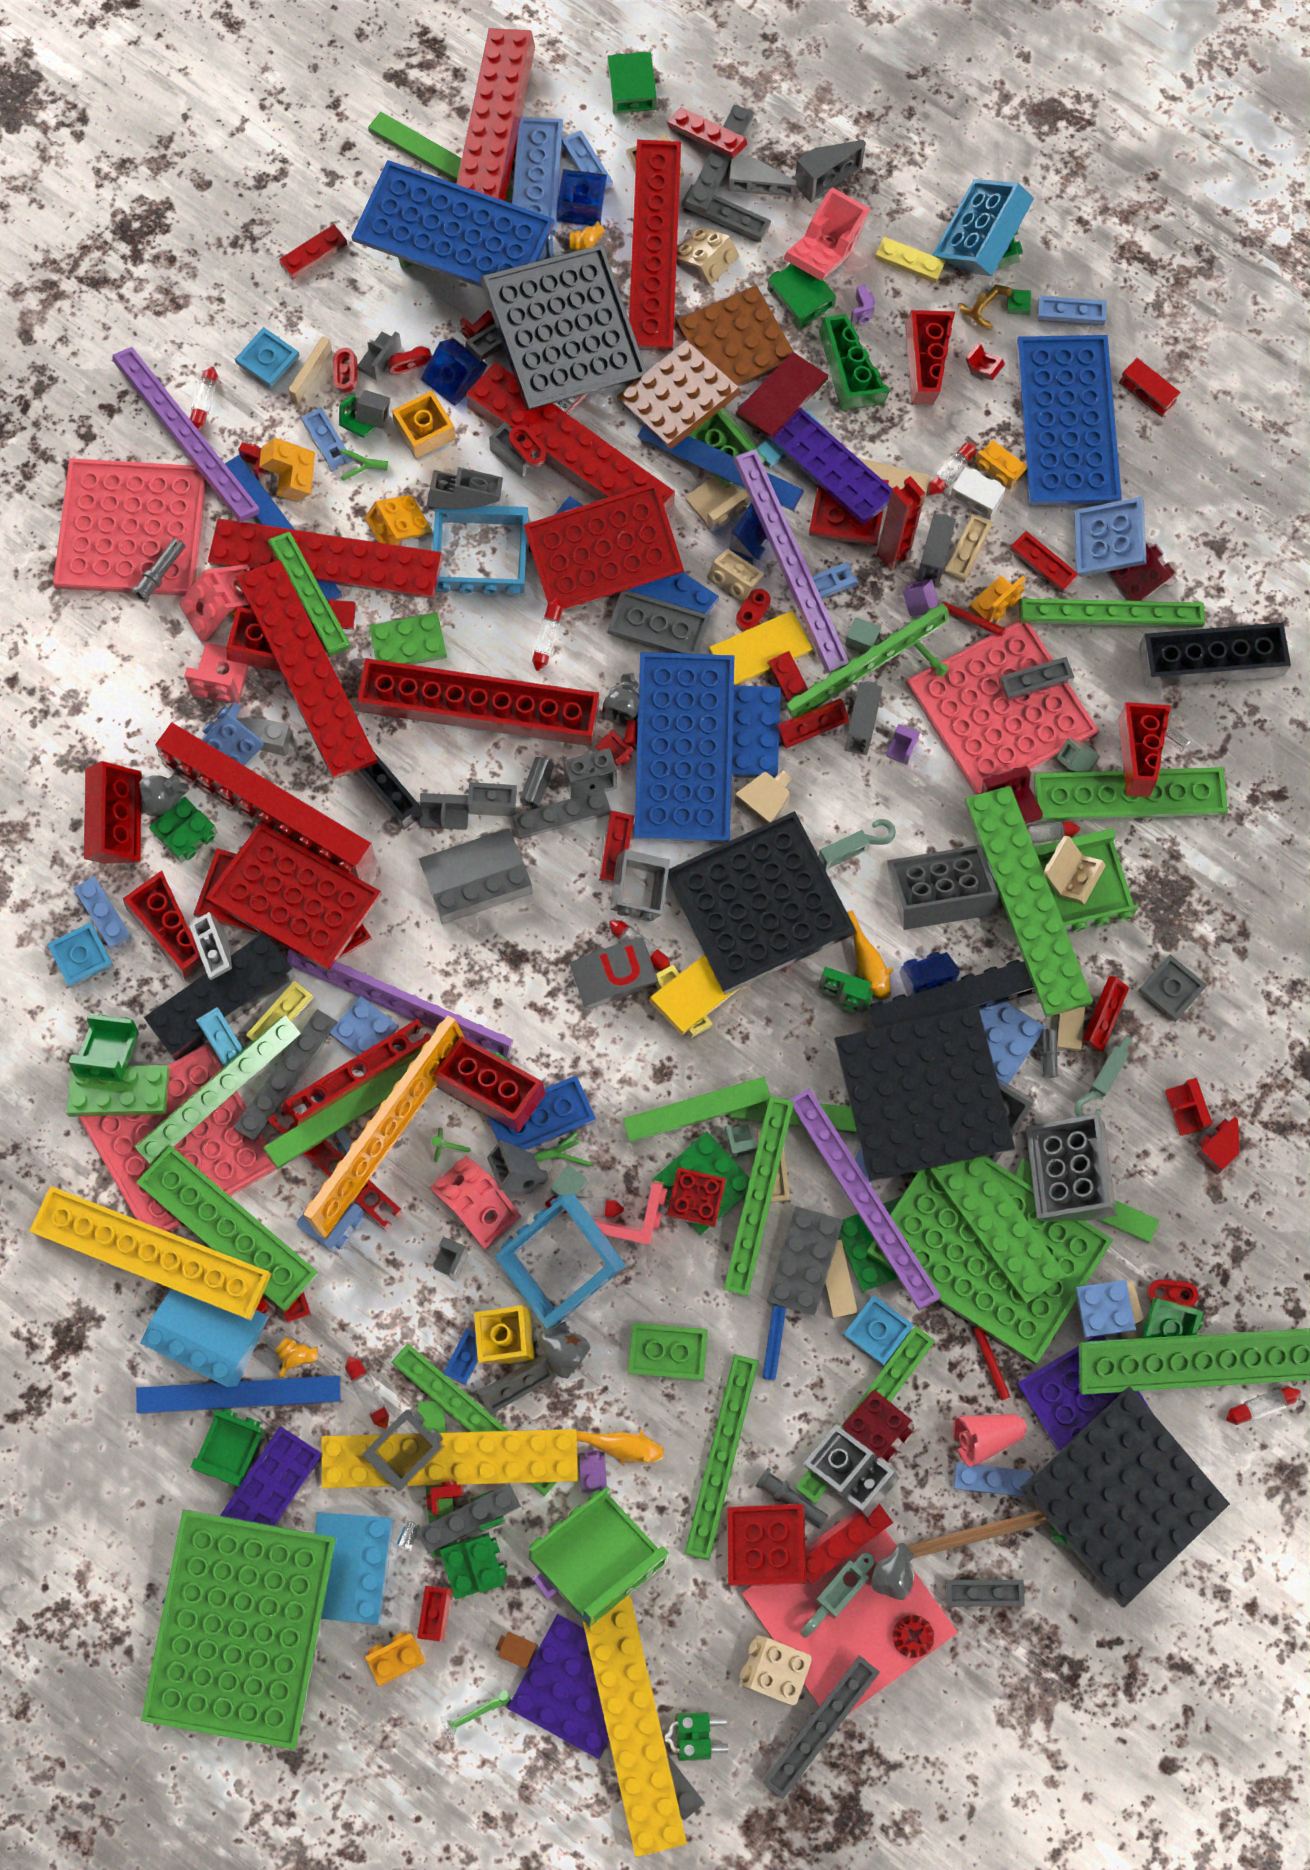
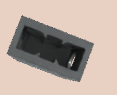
M500 1140L487 1157L500 1190L530 1194L538 1184L543 1185L548 1179L547 1171L539 1168L535 1156L531 1152Z

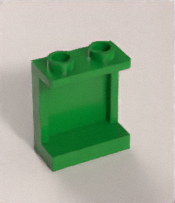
M639 51L630 54L616 53L614 55H607L613 114L656 110L657 95L651 52Z
M791 263L784 270L774 272L768 279L767 290L770 293L774 291L794 316L793 324L798 330L835 308L836 295L826 282L819 280Z
M88 1014L87 1022L89 1029L79 1055L72 1054L68 1063L77 1077L121 1082L139 1036L134 1020L127 1017L116 1018L103 1014Z
M223 1408L222 1412L215 1410L213 1422L198 1457L193 1459L190 1468L239 1488L247 1475L265 1430L259 1427L261 1422L246 1417V1420L243 1421L236 1418L237 1413L229 1409Z

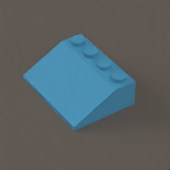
M973 179L932 256L974 274L992 276L1015 233L1018 231L1023 218L1029 211L1034 197L1019 183Z
M170 1289L150 1320L140 1344L226 1387L238 1386L269 1316L256 1310L250 1321Z
M317 1512L315 1533L337 1537L322 1613L323 1620L381 1626L394 1525L392 1518Z

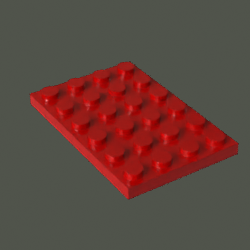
M657 482L524 524L547 603L559 599L564 608L563 611L685 572Z
M259 823L205 899L211 905L329 972L382 896V893L361 879Z

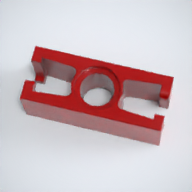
M1136 358L1123 371L1119 381L1120 385L1161 417L1176 404L1177 397L1181 393L1139 358Z

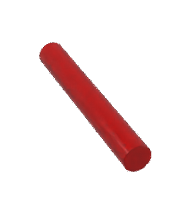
M942 601L949 614L1003 637L1006 628Z
M980 1328L973 1329L1001 1401L1011 1398L984 1331Z

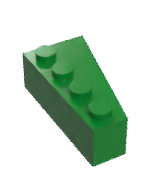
M847 315L824 317L819 333L841 411L884 405L890 390L880 379L881 375L878 369L872 365L869 359L870 355L860 344V338Z

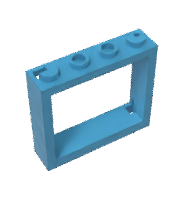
M481 506L469 509L435 507L433 551H442L443 522L521 525L518 579L440 577L439 572L436 591L441 593L460 591L465 594H470L473 591L485 594L503 592L509 595L525 593L528 538L524 524H527L529 519L528 507Z
M574 1193L566 1196L561 1194L556 1199H553L550 1202L552 1206L548 1210L543 1209L533 1217L535 1221L530 1225L522 1226L516 1232L518 1236L513 1240L510 1238L502 1244L503 1246H501L502 1250L494 1256L546 1329L562 1322L627 1266ZM566 1210L606 1266L555 1309L515 1253Z

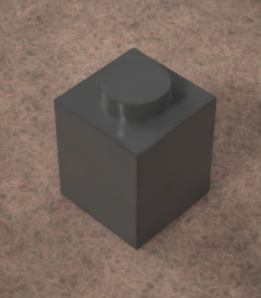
M364 390L360 398L357 397L354 402L353 410L356 411L355 421L381 429L389 416L390 397Z

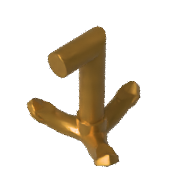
M995 284L987 294L982 293L978 295L972 308H968L963 303H958L959 309L981 327L993 329V325L988 320L983 319L981 314L998 294L1011 296L1012 288Z

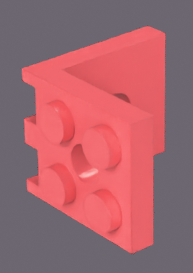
M248 565L203 570L179 603L200 642L208 641L228 613L235 612L237 606L250 609L242 590L240 591L235 587L240 588L236 575L250 571Z
M206 642L199 668L187 667L184 677L192 697L210 698L211 701L225 704L235 701L239 705L250 665L227 660V646ZM222 665L230 668L228 673L224 675L217 673V669Z
M467 1155L457 1161L447 1173L439 1177L429 1187L433 1194L458 1216L484 1250L522 1217L504 1192L499 1189L495 1180ZM493 1210L492 1217L488 1220H484L485 1214L488 1211Z
M654 1180L652 1183L643 1228L597 1218L593 1221L604 1235L650 1244L654 1229L658 1230L662 1213H658L659 1204L664 1205L667 1189L663 1188L664 1182Z

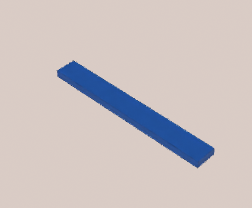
M645 425L642 426L637 436L639 439L745 488L733 461L735 457L690 436L684 438L670 450ZM767 473L780 505L794 512L804 490Z
M240 455L225 463L260 508L259 514L255 515L261 525L295 530ZM317 581L326 600H337L342 597V592L336 584Z
M340 1376L240 1381L238 1386L226 1387L220 1383L136 1388L137 1414L341 1402Z

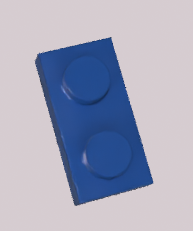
M467 1328L443 1372L445 1376L465 1386L478 1363L476 1333Z

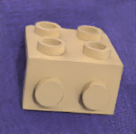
M704 227L696 229L677 250V261L697 267L704 283L709 286L739 257L730 236Z
M714 476L689 493L686 501L710 530L714 532L718 528L725 526L738 514L745 512L749 507L750 497L745 488L740 492L733 485L725 488L717 477Z
M1064 836L1056 846L1055 853L1050 862L1047 863L1044 876L1060 899L1085 905L1106 865L1103 860L1082 855L1072 839Z
M757 1635L750 1644V1655L747 1664L743 1666L740 1672L741 1681L739 1686L762 1693L786 1704L796 1705L812 1661L811 1656L770 1638Z

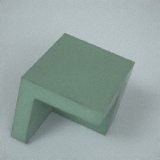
M855 618L847 635L845 646L865 654L872 646L876 645L881 627Z
M1071 738L1066 740L1056 756L1068 769L1076 772H1091L1100 757L1088 744Z
M748 1124L733 1128L730 1125L725 1126L724 1131L731 1158L756 1153L757 1146L755 1139H752Z
M567 1165L550 1188V1191L554 1196L556 1194L566 1196L572 1193L577 1196L580 1190L583 1192L588 1185V1179Z

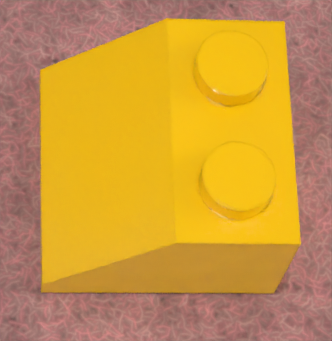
M520 1305L474 1312L478 1363L513 1364L535 1359L531 1310Z

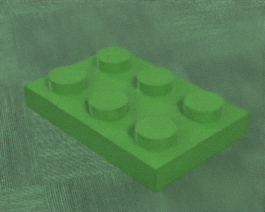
M438 612L369 625L376 660L414 665L447 658Z
M632 1323L628 1374L704 1381L708 1329Z

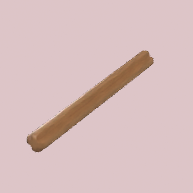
M1035 1511L910 1544L907 1548L914 1553L913 1558L1049 1522L1040 1511Z

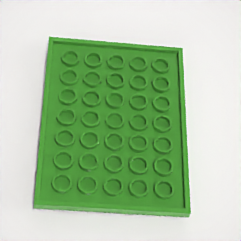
M982 1157L1067 1275L1025 1305L928 1170L919 1171L890 1216L940 1294L941 1298L937 1301L1036 1365L1077 1300L1075 1288L1086 1285L1113 1239L1084 1220L1038 1221L1033 1187L989 1158ZM874 1240L866 1254L893 1271Z
M182 1510L141 1721L296 1750L337 1537L191 1510Z

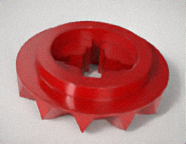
M908 1615L900 1619L895 1625L893 1642L897 1650L904 1656L918 1658L927 1654L933 1646L934 1631L930 1622L923 1617ZM906 1627L913 1632L922 1629L918 1636L919 1642L922 1644L921 1646L915 1641L905 1644L910 1636Z

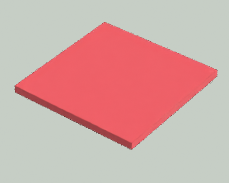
M69 458L53 580L54 588L132 593L131 588L137 586L143 578L142 574L144 571H150L172 539L177 538L178 541L181 540L185 544L186 548L183 549L161 578V586L156 587L152 594L185 596L196 580L207 483L205 478L193 465Z
M1020 620L1005 627L1006 631L1003 637L992 634L941 661V664L948 666L944 677L938 676L936 669L931 666L907 679L905 682L975 795L982 794L983 779L991 775L1008 772L1013 768L1028 766L1029 770H1032L1056 757L1068 738L1084 742L1099 733L1098 728L1069 683L1007 701L999 681L1001 676L1053 661L1030 623H1020Z
M209 1042L168 1065L170 1077L166 1114L79 1117L136 1220L167 1232H171L183 1225V1223L136 1183L151 1165L134 1146L223 1068ZM237 1091L173 1147L230 1197L277 1170L263 1151V1147L268 1144L262 1133L254 1143L234 1130L233 1127L247 1109Z
M856 1510L806 1546V1555L862 1513ZM883 1530L811 1585L806 1579V1584L751 1586L742 1593V1596L774 1641L811 1656L812 1661L804 1685L819 1707L859 1655L878 1669L880 1673L850 1712L958 1633L916 1572L912 1590L904 1600L880 1594L872 1589L871 1580L877 1562L891 1555L897 1547L886 1530ZM863 1553L871 1554L874 1558V1564L866 1573L869 1577L866 1583L836 1618L833 1619L828 1614L807 1638H803L800 1634L802 1628L820 1607L815 1602L817 1597L849 1560L854 1563ZM847 1572L843 1576V1582L846 1586L854 1587L857 1584L858 1579L853 1573ZM908 1615L923 1617L930 1622L934 1631L933 1646L927 1654L918 1658L904 1656L897 1650L893 1642L895 1625L900 1619ZM906 1627L910 1636L905 1644L915 1641L921 1646L922 1644L919 1642L918 1636L922 1629L913 1632Z

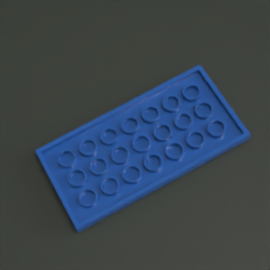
M387 160L351 238L353 242L483 288L480 281L483 275L537 262L555 221L553 218Z
M1108 335L1019 336L1017 338V353L1029 505L1108 504L1121 501Z
M640 652V703L638 706L634 839L699 842L730 841L735 655Z

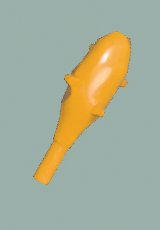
M853 910L848 911L847 913L857 934L853 935L855 957L858 968L854 973L855 975H860L861 979L871 982L869 990L874 991L873 996L883 1001L891 997L890 974L893 968L886 967L880 953L862 932Z
M577 1430V1441L589 1443L608 1455L620 1459L622 1465L625 1462L654 1463L663 1458L665 1448L645 1436L642 1430L639 1434L626 1432L597 1434Z

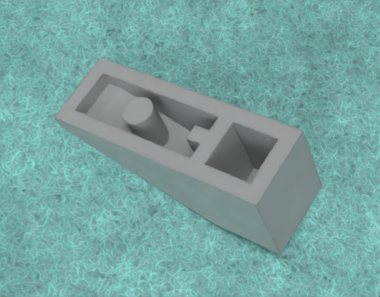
M739 155L731 160L729 191L795 197L796 180L753 157Z
M236 718L263 741L264 744L260 749L261 751L282 756L287 755L292 738L290 725L267 719Z
M209 912L189 923L208 978L213 980L232 969L230 944L223 926Z

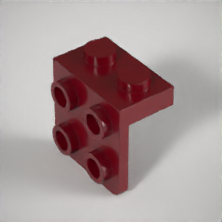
M1146 541V564L1110 571L1129 601H1142L1162 585L1172 586L1178 581L1175 577L1177 573L1171 563L1164 561L1161 557L1164 553L1156 543L1153 545Z
M1028 766L1013 768L1008 772L991 775L983 779L982 793L1011 786L1025 824L1041 820L1043 817V812L1029 787L1031 772Z
M875 1390L868 1394L843 1423L844 1431L871 1450L884 1463H890L898 1453L897 1448L902 1443L906 1444L914 1435L913 1430L915 1429L913 1420Z

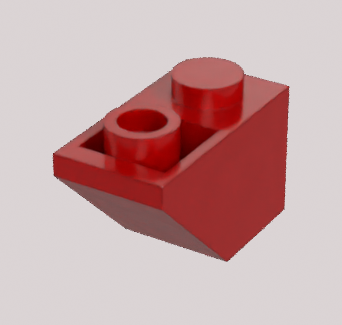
M1235 1116L1230 1121L1225 1118L1215 1128L1218 1133L1213 1138L1208 1135L1198 1144L1201 1149L1196 1155L1217 1175L1239 1155V1123Z

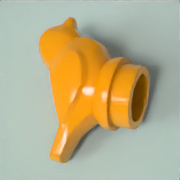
M597 221L592 227L588 226L582 231L576 230V232H571L570 250L579 251L594 247L604 235L603 226Z
M286 1337L274 1350L278 1355L277 1357L283 1361L282 1369L278 1375L280 1378L289 1369L302 1364L314 1363L318 1359V1347L309 1348L303 1343L297 1344L294 1339L291 1340L289 1337Z

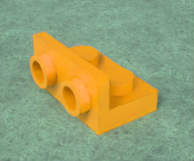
M994 440L983 451L979 450L976 455L975 463L978 468L983 472H988L996 481L1008 489H1011L1027 470V465Z
M405 1631L391 1638L393 1643L385 1647L381 1643L368 1650L369 1655L364 1658L379 1687L426 1663L413 1633L407 1635Z

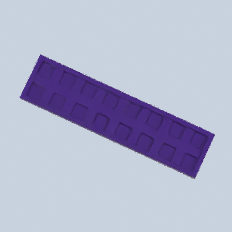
M802 408L772 440L766 437L863 525L888 506L892 488Z
M280 1426L220 1516L276 1526L321 1459L322 1453Z

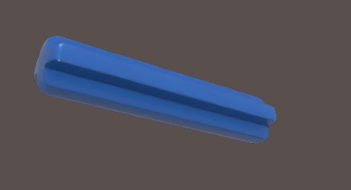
M774 1306L772 1308L762 1375L763 1379L775 1381L786 1314V1308L782 1306Z

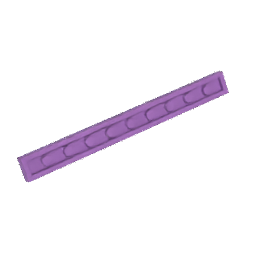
M130 347L113 354L112 361L240 523L259 514L260 508L135 349Z
M754 449L733 458V461L826 673L846 666L849 660L757 450Z
M288 950L287 962L298 970L359 997L362 996L366 1000L415 1021L418 1019L421 1024L434 1030L448 1015L456 1019L466 1039L486 1050L489 1049L492 1052L501 1054L506 1060L510 1055L513 1039L504 1034L490 1030L481 1024L463 1018L461 1015L454 1014L438 1005L404 992L393 985L386 984L370 975L361 973L350 966L336 961L328 972L292 950Z
M809 1088L789 1099V1101L794 1102V1113L918 1311L939 1300L941 1296L811 1089Z

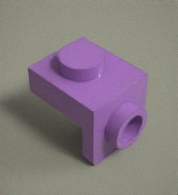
M866 285L858 286L855 300L859 308L852 310L850 319L852 324H863L873 319L875 300L872 292H868Z
M589 1450L585 1453H580L581 1491H602L607 1487L605 1452Z

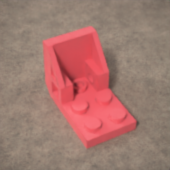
M832 187L813 216L805 236L786 251L784 260L823 281L850 256L871 209Z

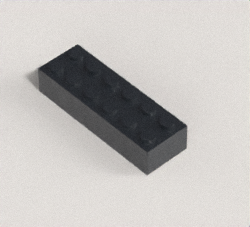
M1284 622L1146 633L1139 644L1146 688L1285 676L1291 667Z
M261 933L231 955L232 969L213 980H210L207 973H205L144 1017L147 1024L175 1061L208 1040L197 1023V1019L218 1007L229 1025L296 977L292 967L269 937Z

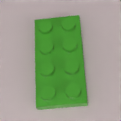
M168 1065L127 1066L121 1082L77 1077L71 1069L66 1113L69 1117L166 1114L170 1068Z

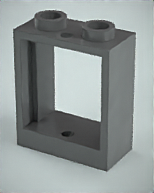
M933 514L916 581L932 579L934 587L937 588L939 587L956 519L951 518L947 514Z
M859 682L844 751L862 755L868 754L883 688L874 682Z
M610 748L564 761V779L570 799L600 790L608 792L617 789V769ZM593 785L595 789L591 790L589 787Z
M627 849L620 852L616 859L610 910L617 911V914L620 916H640V920L649 922L663 915L670 859ZM626 866L655 873L650 908L621 902Z
M405 1410L362 1454L397 1491H402L445 1447L441 1442L444 1438L434 1428L429 1430L423 1424L426 1420L416 1410L413 1412ZM408 1420L433 1447L402 1477L377 1450Z

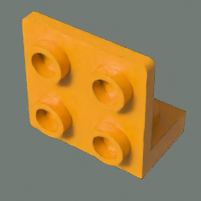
M412 495L375 501L364 517L379 543L399 545L404 539L430 535L433 531Z
M1000 575L969 604L968 609L983 619L992 623L994 621L998 623L1005 616L1006 609L1010 606L1014 608L1022 598L1020 595L1025 590L1026 578L1022 576L1012 585Z

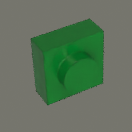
M1012 289L1011 296H1007V313L1029 315L1031 310V290Z

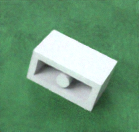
M965 467L952 488L950 499L990 520L1003 499L1006 488L998 481L982 476L979 471Z

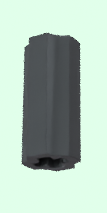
M535 757L519 799L520 803L533 809L539 808L554 768L552 761L542 757Z

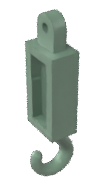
M885 819L876 820L872 823V827L885 826L888 829L886 837H874L860 830L820 849L818 857L825 870L867 851L869 844H889L895 838V826Z
M1126 1035L1120 1046L1113 1048L1091 1086L1090 1093L1079 1098L1075 1103L1074 1113L1076 1117L1086 1116L1082 1112L1084 1104L1096 1099L1103 1100L1130 1054L1126 1050L1132 1038ZM1096 1109L1095 1114L1098 1113L1101 1116V1109Z
M863 1553L854 1563L849 1560L817 1597L815 1602L820 1607L802 1628L800 1634L803 1638H807L828 1614L833 1619L836 1618L869 1579L866 1573L874 1564V1558L871 1554ZM847 1572L853 1573L858 1579L854 1587H848L843 1582V1576Z

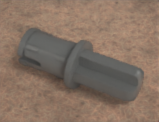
M1044 1029L1042 1030V1052L1040 1053V1056H1043V1078L1059 1077L1057 1056L1060 1055V1052H1057L1056 1030Z

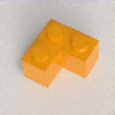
M275 437L261 447L259 468L279 474L277 496L298 503L311 494L316 452Z

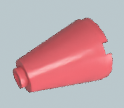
M1017 1414L960 1416L954 1419L952 1426L954 1441L959 1440L961 1448L957 1449L958 1454L969 1467L979 1465L1024 1438L1027 1431L1024 1419L1020 1418Z

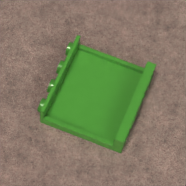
M1114 828L1071 838L1082 855L1103 860L1106 865L1085 905L1060 899L1048 882L1066 931L1080 932L1087 929V926L1096 924L1097 927L1110 923V920H1129L1133 918V915L1139 908L1138 904L1133 905L1114 844L1116 838ZM1061 840L1034 847L1043 872Z
M608 1486L602 1491H595L585 1505L575 1507L564 1522L558 1521L549 1530V1534L544 1538L538 1537L529 1547V1560L589 1627L665 1566L669 1558V1552L663 1546L658 1549L609 1496L610 1488Z

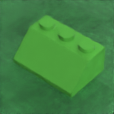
M724 408L688 435L733 457L756 449L762 464L767 460ZM715 475L725 488L734 484Z

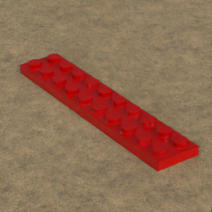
M637 139L629 321L639 349L673 351L681 141Z
M221 518L217 519L208 557L210 565L222 567L248 565L250 570L277 561L268 544V539L290 532L316 581L434 599L443 558L442 552L254 523H239L238 521Z
M279 559L236 575V580L332 779L335 780L377 763V757L281 560Z

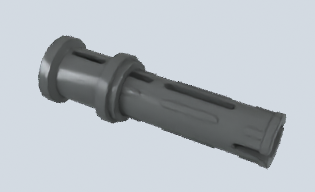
M173 538L150 571H144L142 574L143 578L137 586L131 588V592L135 597L145 603L149 602V596L156 587L161 586V578L183 549L186 548L181 540L178 541L177 538Z
M767 1468L755 1487L764 1489L773 1496L775 1501L779 1502L781 1500L785 1504H804L805 1519L820 1529L829 1515L789 1487L788 1481H782L771 1473L770 1468Z

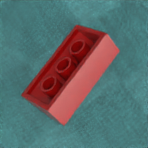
M100 761L85 768V860L103 864L138 863L141 861V794L139 782L142 780V771L105 761Z

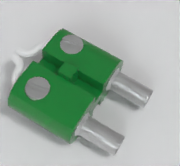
M708 1712L676 1713L675 1722L671 1724L669 1733L664 1734L665 1742H668L672 1751L677 1753L678 1761L710 1760L711 1754L728 1753L727 1743L711 1744V1739H709L710 1727L726 1726V1716L709 1717ZM674 1727L677 1734V1749L674 1747L673 1741L669 1739Z

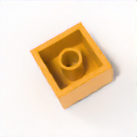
M433 390L392 410L394 424L415 459L456 439L455 427Z

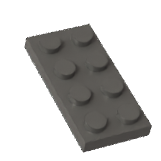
M627 590L619 595L607 633L670 653L699 654L711 615Z
M795 1206L767 1299L768 1303L816 1317L844 1223L843 1219Z

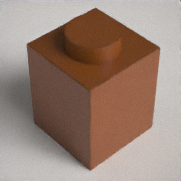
M507 1632L506 1636L501 1635L495 1650L499 1651L498 1657L527 1669L537 1644Z

